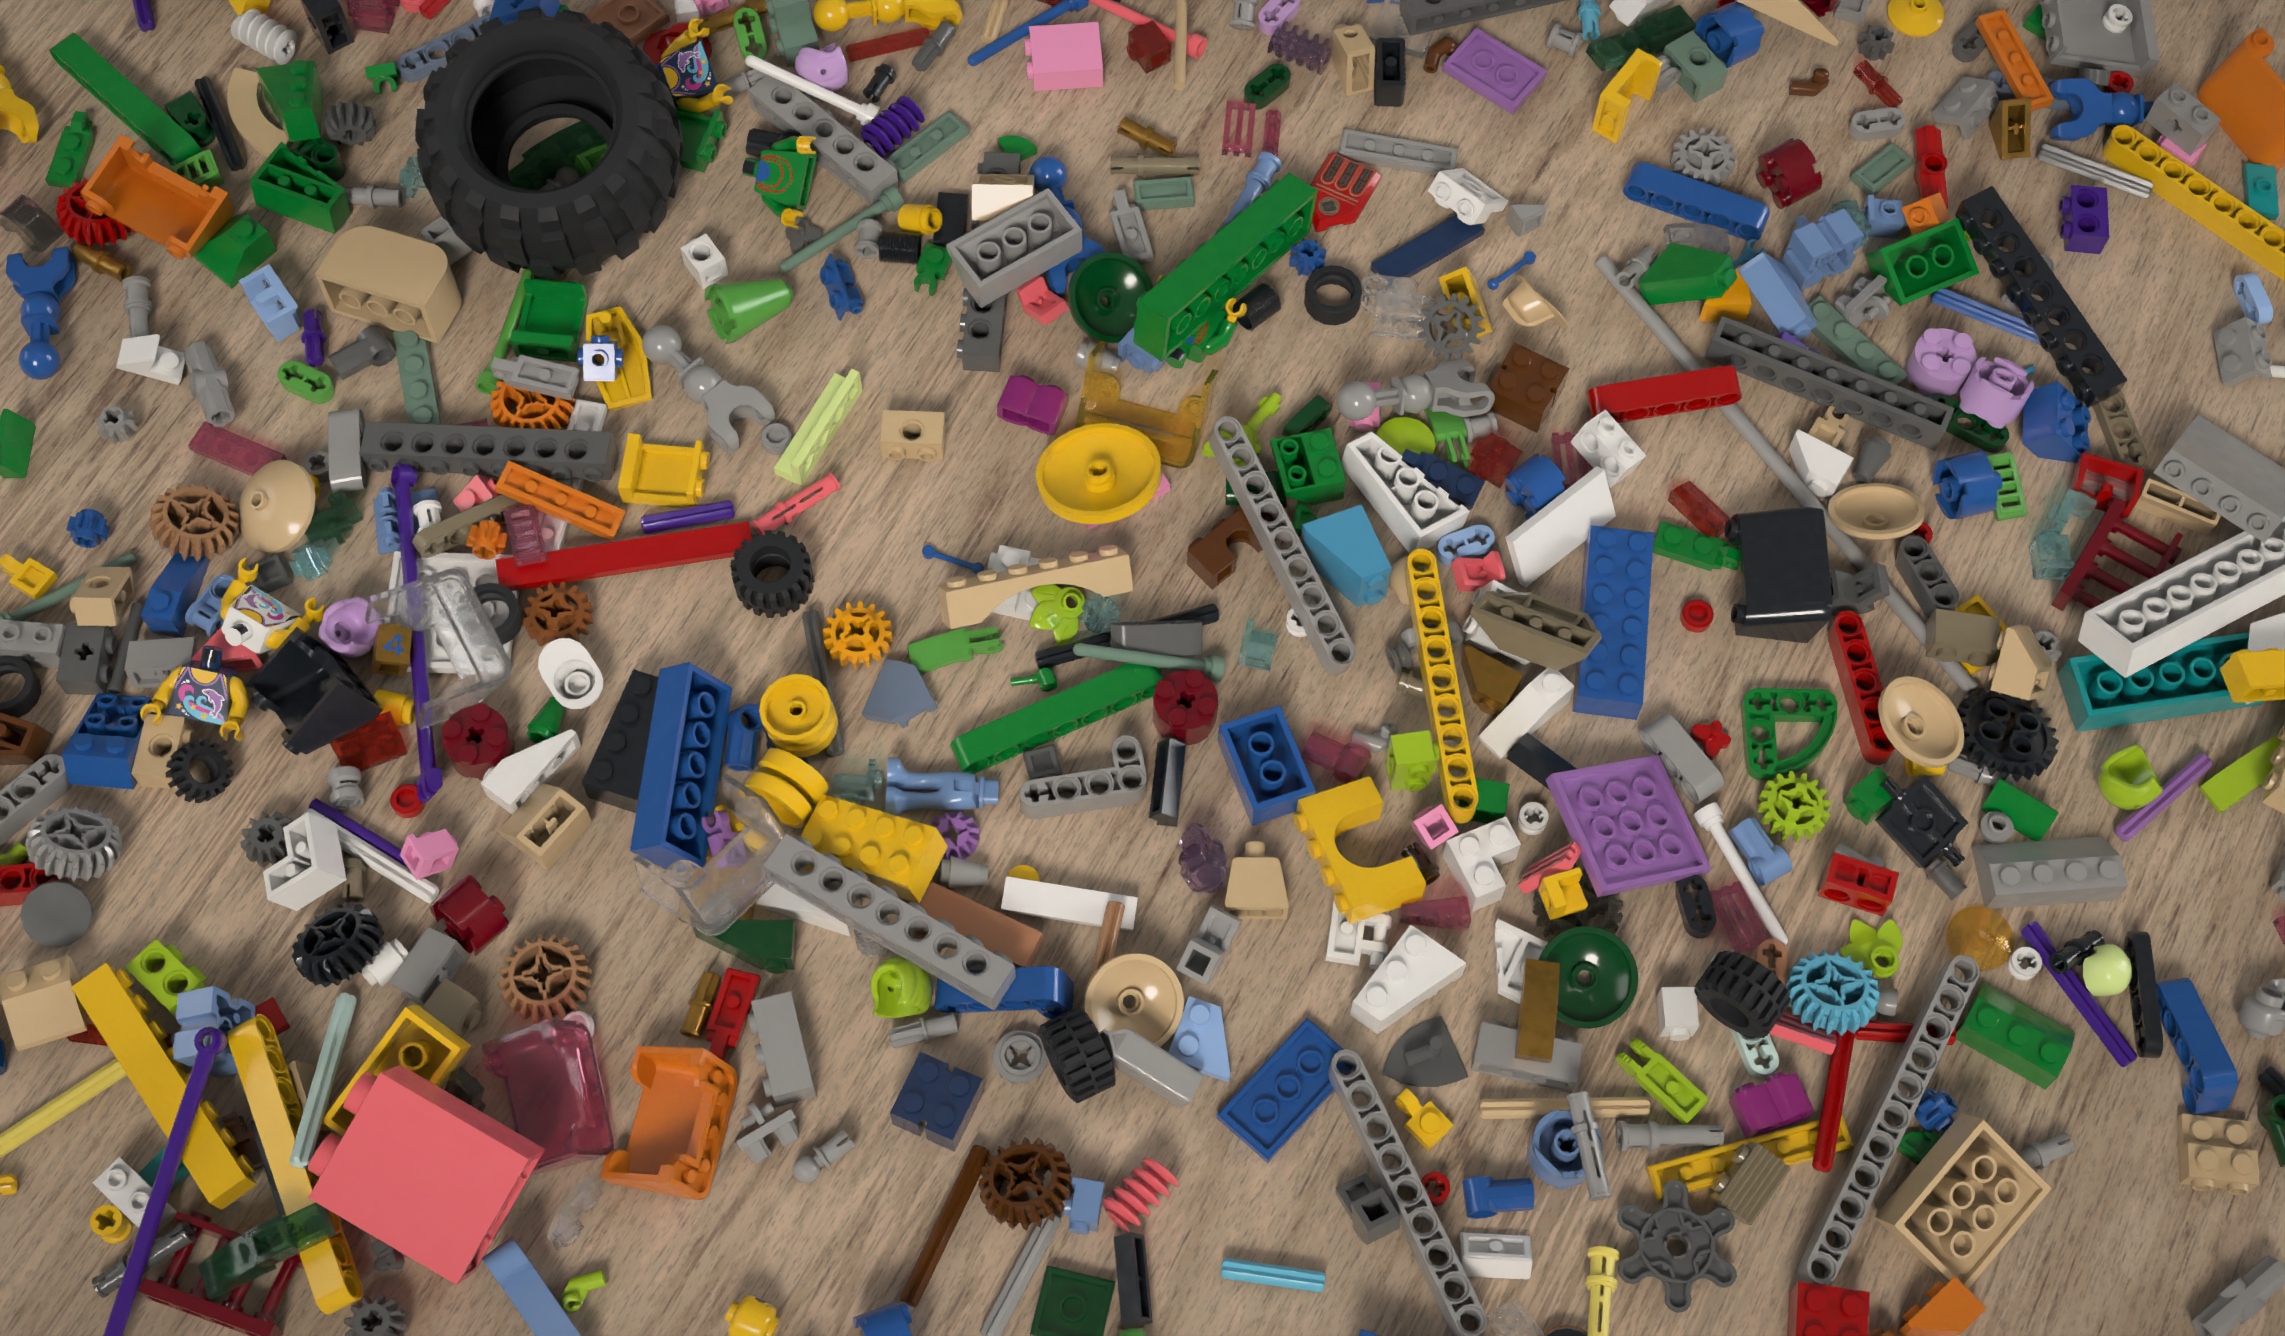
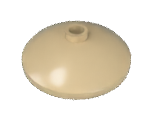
M276 460L261 467L249 479L241 494L238 514L242 535L251 547L265 553H279L289 549L301 539L312 520L315 508V489L308 472L294 462Z
M1863 483L1837 492L1829 501L1828 517L1835 527L1851 537L1867 541H1888L1904 537L1916 530L1924 520L1925 506L1920 497L1903 487L1886 483Z
M1905 676L1893 680L1883 689L1878 703L1880 723L1886 737L1900 754L1916 764L1930 768L1943 767L1959 756L1964 744L1963 724L1955 706L1939 688L1921 678Z
M1144 953L1121 954L1102 964L1089 980L1083 1000V1010L1088 1014L1099 1033L1104 1029L1109 1032H1115L1129 1028L1158 1047L1165 1044L1175 1033L1180 1024L1184 1009L1182 987L1173 970L1158 958ZM1131 995L1132 1003L1129 1006H1124V997Z

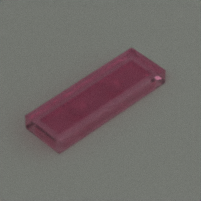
M206 421L202 423L188 444L191 451L250 476H253L261 467L270 462L287 460L283 453L221 427H214L213 424Z

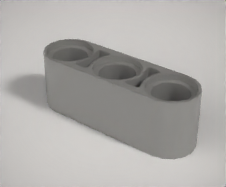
M361 408L328 412L329 480L333 493L367 489V467L359 454L365 431V420Z
M1664 714L1639 731V737L1644 747L1651 755H1659L1668 776L1692 803H1700L1724 786V779L1719 770L1670 714Z

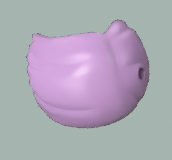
M831 43L820 50L805 47L798 52L795 59L797 76L832 92L841 89L848 82L847 65L840 46L835 48V44Z
M344 598L334 602L324 612L323 621L318 631L319 638L322 644L332 653L348 659L359 658L370 652L373 648L374 636L379 624L382 625V617L375 606L364 598Z

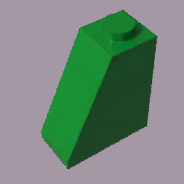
M1670 243L1637 283L1649 305L1721 298L1729 287L1733 285L1737 275L1730 255Z

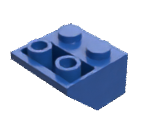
M2058 381L2034 388L2023 407L2022 444L2038 458L2077 463L2082 452L2087 453V450L2090 448L2088 423L2091 421L2089 409L2079 402L2072 392L2068 391Z

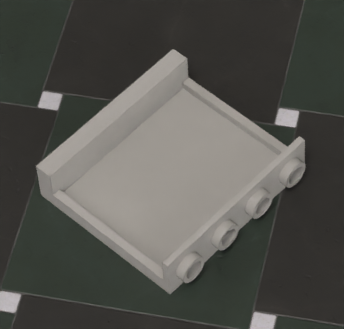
M2039 0L2043 14L2042 26L2045 28L2046 35L2045 47L2048 51L2050 64L2111 71V73L2120 71L2130 76L2146 78L2160 61L2150 0ZM2114 4L2126 6L2133 16L2132 22L2122 33L2118 34L2108 31L2102 23L2103 15Z
M2197 415L2154 471V474L2263 543L2267 541L2285 516V468L2200 415Z

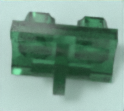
M342 490L330 494L327 498L331 505L330 508L320 512L315 504L312 520L305 532L310 544L319 539L326 542L335 537L339 545L346 543L342 534L352 530V524L363 520L353 498H348Z

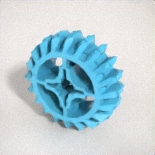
M1823 949L1818 956L1810 952L1806 959H1799L1796 966H1793L1789 972L1785 988L1790 994L1791 1001L1789 1005L1792 1006V1015H1801L1802 1024L1812 1023L1814 1031L1819 1027L1826 1030L1827 1036L1832 1030H1836L1842 1036L1846 1030L1855 1033L1859 1026L1865 1028L1869 1020L1872 1019V1016L1875 1015L1880 999V992L1877 991L1878 981L1872 979V970H1863V961L1852 962L1851 954L1844 958L1839 956L1838 951L1833 955H1828Z

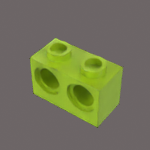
M155 939L124 968L176 1018L178 993H175L177 987L183 983H188L186 989L182 992L205 988L203 982L207 978L193 964L186 968L180 962L184 956L171 943L164 947ZM165 962L161 970L153 972L154 967L158 963Z

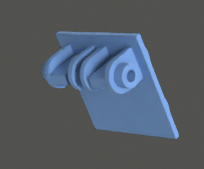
M390 487L381 488L377 498L373 499L379 555L400 551L396 496ZM436 488L411 492L412 510L413 506L421 501H438ZM413 514L414 532L416 535L419 523L418 518Z

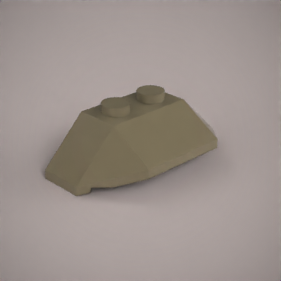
M1486 591L1471 609V616L1499 650L1554 671L1586 659L1602 639L1601 632L1597 630L1588 614L1532 593L1506 592L1497 594L1495 591Z

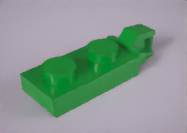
M75 111L71 119V126H65L64 131H62L45 179L49 186L71 188L72 181L81 183L95 142L93 131L90 129L92 121H90L87 112Z
M1661 521L1653 544L1654 554L1708 571L1721 569L1722 566L1737 571L1740 560V550L1728 546L1729 543Z

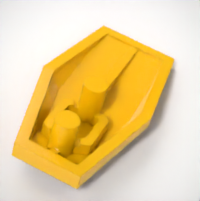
M621 306L586 315V341H591V336L607 335L610 336V341H618V349H623V367H618V379L616 381H595L607 404L608 410L613 411L652 400L648 360L642 348V339ZM597 354L598 360L604 362L603 355Z

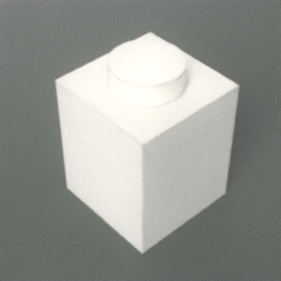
M1661 987L1656 997L1659 1037H1670V1040L1683 1041L1689 1039L1690 1036H1694L1699 1027L1695 987Z

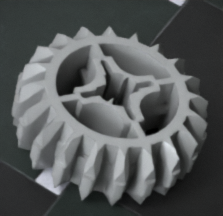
M60 806L58 811L48 809L45 815H38L37 819L31 822L25 846L27 847L26 852L29 856V861L35 863V869H44L46 876L55 874L59 880L66 877L71 878L74 883L76 878H82L88 882L91 876L101 878L103 872H111L112 867L117 864L122 848V835H120L119 826L113 825L112 818H103L102 812L92 813L89 807L85 810H79L76 806L72 809Z

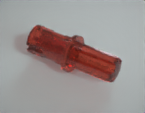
M1867 60L1860 62L1855 67L1853 74L1869 89L1868 93L1870 95L1875 94L1887 107L1898 108L1901 105L1903 99L1887 83L1888 78L1878 73Z

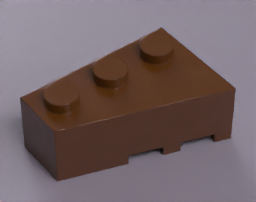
M0 713V765L34 764L43 757L52 733L35 723Z

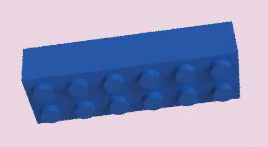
M1590 526L1585 542L1580 611L1589 615L1597 630L1601 632L1602 639L1586 659L1576 662L1572 712L1637 720L1643 705L1654 533Z
M690 662L662 668L659 672L630 847L631 852L674 874L705 869L709 844L707 838L710 837V834L703 829L702 818L713 817L732 687Z

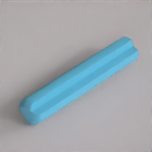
M1224 1258L1222 1261L1221 1277L1224 1279L1313 1292H1322L1324 1289L1325 1273L1321 1271L1232 1258Z

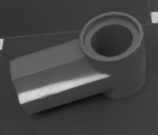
M375 325L365 328L358 334L357 341L328 356L342 380L370 365L376 367L386 365L395 357L396 350L379 326Z

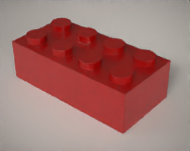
M1798 1281L1789 1291L1787 1336H1868L1870 1292Z

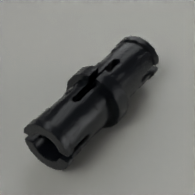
M2089 930L2080 938H2074L2066 942L2062 950L2050 956L2049 965L2051 969L2057 974H2062V972L2065 974L2075 965H2083L2084 959L2096 952L2093 950L2094 947L2105 944L2102 934L2096 930Z

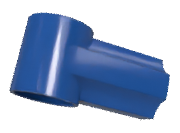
M748 703L730 711L728 714L726 727L728 738L724 766L730 770L748 772L754 770L758 733L763 727L759 713L760 707L756 704ZM742 715L747 718L748 727L743 724Z
M1477 1176L1462 1181L1466 1216L1468 1218H1488L1495 1216L1498 1212L1533 1210L1535 1207L1534 1187L1531 1178L1493 1180L1489 1176Z

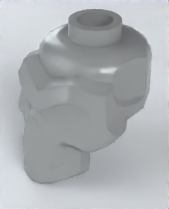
M2285 978L2272 979L2268 987L2259 986L2252 994L2245 997L2238 1014V1020L2246 1027L2245 1032L2250 1036L2266 1039V1036H2276L2282 1030H2285Z

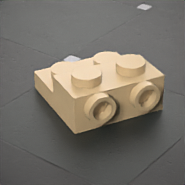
M2184 1113L2177 1117L2180 1184L2192 1185V1188L2198 1191H2210L2214 1188L2227 1189V1193L2232 1195L2249 1194L2250 1191L2259 1185L2258 1151H2253L2251 1121Z

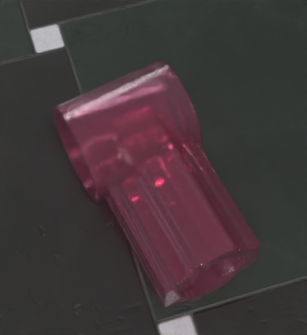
M1315 731L1308 738L1302 753V759L1331 771L1332 775L1344 784L1361 779L1372 758L1371 753L1358 744L1347 743L1344 745Z

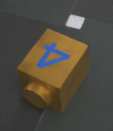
M397 623L379 624L374 636L371 673L405 676L410 660L412 629L404 628Z

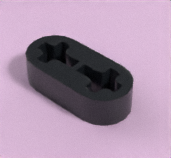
M1698 875L1683 878L1679 881L1675 890L1683 925L1690 936L1703 939L1712 933L1717 922L1708 885ZM1688 885H1691L1693 890H1699L1695 896V902L1690 892H1684ZM1696 910H1698L1701 920L1708 921L1704 928H1701L1699 923H1693L1697 916Z

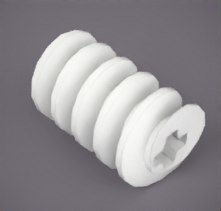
M255 8L237 16L231 25L233 38L267 56L272 61H276L279 65L287 64L294 56L295 44L297 42L296 32L287 29L283 24H278L276 20L261 14Z

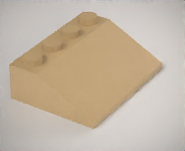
M1961 1113L1874 1218L1893 1237L1946 1282L1956 1277L1969 1289L2052 1188L1984 1119Z

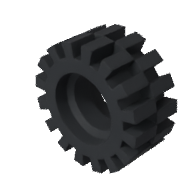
M199 739L193 740L170 756L172 759L167 762L166 767L171 769L165 772L166 778L172 777L173 781L168 783L170 789L177 786L178 790L174 794L178 797L185 794L184 801L191 802L194 799L195 803L209 801L225 791V788L230 785L231 780L228 778L233 776L234 770H228V767L233 765L231 759L225 761L224 756L228 753L225 749L218 752L217 749L220 745L216 742L209 746L210 740L204 739L199 742ZM192 760H200L208 767L210 778L207 782L201 783L192 777L189 770Z

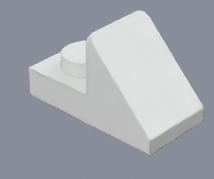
M158 334L122 339L116 368L179 385L185 364L184 353L158 346L160 339Z

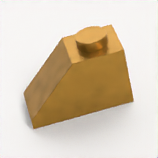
M1468 644L1464 648L1461 666L1472 701L1484 713L1498 716L1512 702L1520 689L1524 675Z

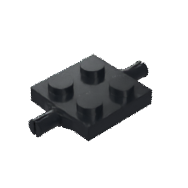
M1919 775L1904 789H1901L1891 776L1884 778V781H1881L1879 785L1890 795L1892 800L1888 807L1875 819L1879 826L1918 868H1924L1934 857L1940 854H1944L1954 867L1961 864L1960 861H1964L1965 857L1952 844L1957 834L1969 822L1926 775Z

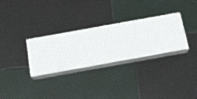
M1006 876L1000 911L1102 927L1108 901H1117L1125 905L1120 930L1133 932L1138 897Z

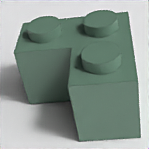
M764 0L768 16H771L768 17L771 34L778 35V39L775 40L779 57H785L787 67L795 65L796 56L802 48L810 47L820 50L819 41L811 19L809 0Z

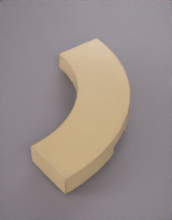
M235 67L228 84L227 104L232 121L240 136L254 150L266 157L270 156L281 141L289 149L293 142H290L283 130L271 124L260 110L261 84L257 72Z

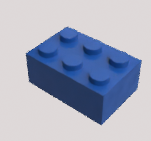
M1281 706L1219 725L1218 744L1252 826L1296 812L1298 799L1315 794L1316 790Z

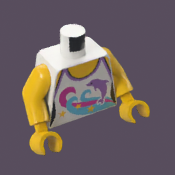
M247 558L239 561L238 579L232 580L220 604V616L224 620L221 630L225 634L226 641L232 646L242 644L259 654L277 649L296 626L307 632L311 628L309 625L311 622L318 623L323 621L325 612L324 604L318 610H314L317 605L316 598L314 597L305 602V615L303 616L253 585L247 587L245 584L254 581L258 575V563L252 571L244 570Z

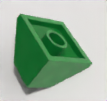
M237 214L230 218L193 257L232 289L239 283L238 280L248 276L277 250L268 231L248 214Z

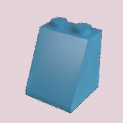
M1362 504L1303 524L1301 543L1320 576L1356 607L1364 604L1374 605L1386 597L1392 568Z

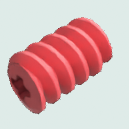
M1146 1157L1141 1161L1143 1169L1135 1167L1132 1170L1134 1179L1125 1177L1122 1180L1124 1189L1115 1187L1112 1190L1114 1199L1105 1197L1102 1200L1108 1217L1124 1234L1130 1232L1127 1226L1129 1222L1138 1227L1141 1225L1137 1216L1139 1212L1147 1217L1151 1215L1147 1207L1148 1203L1157 1207L1161 1205L1156 1196L1158 1193L1166 1197L1171 1195L1166 1186L1168 1183L1179 1187L1178 1181L1171 1172L1151 1158Z

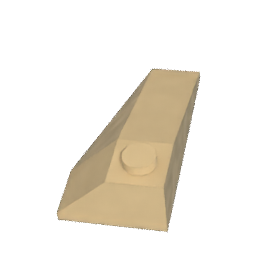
M1736 0L1831 45L1837 46L1839 43L1834 32L1802 0Z

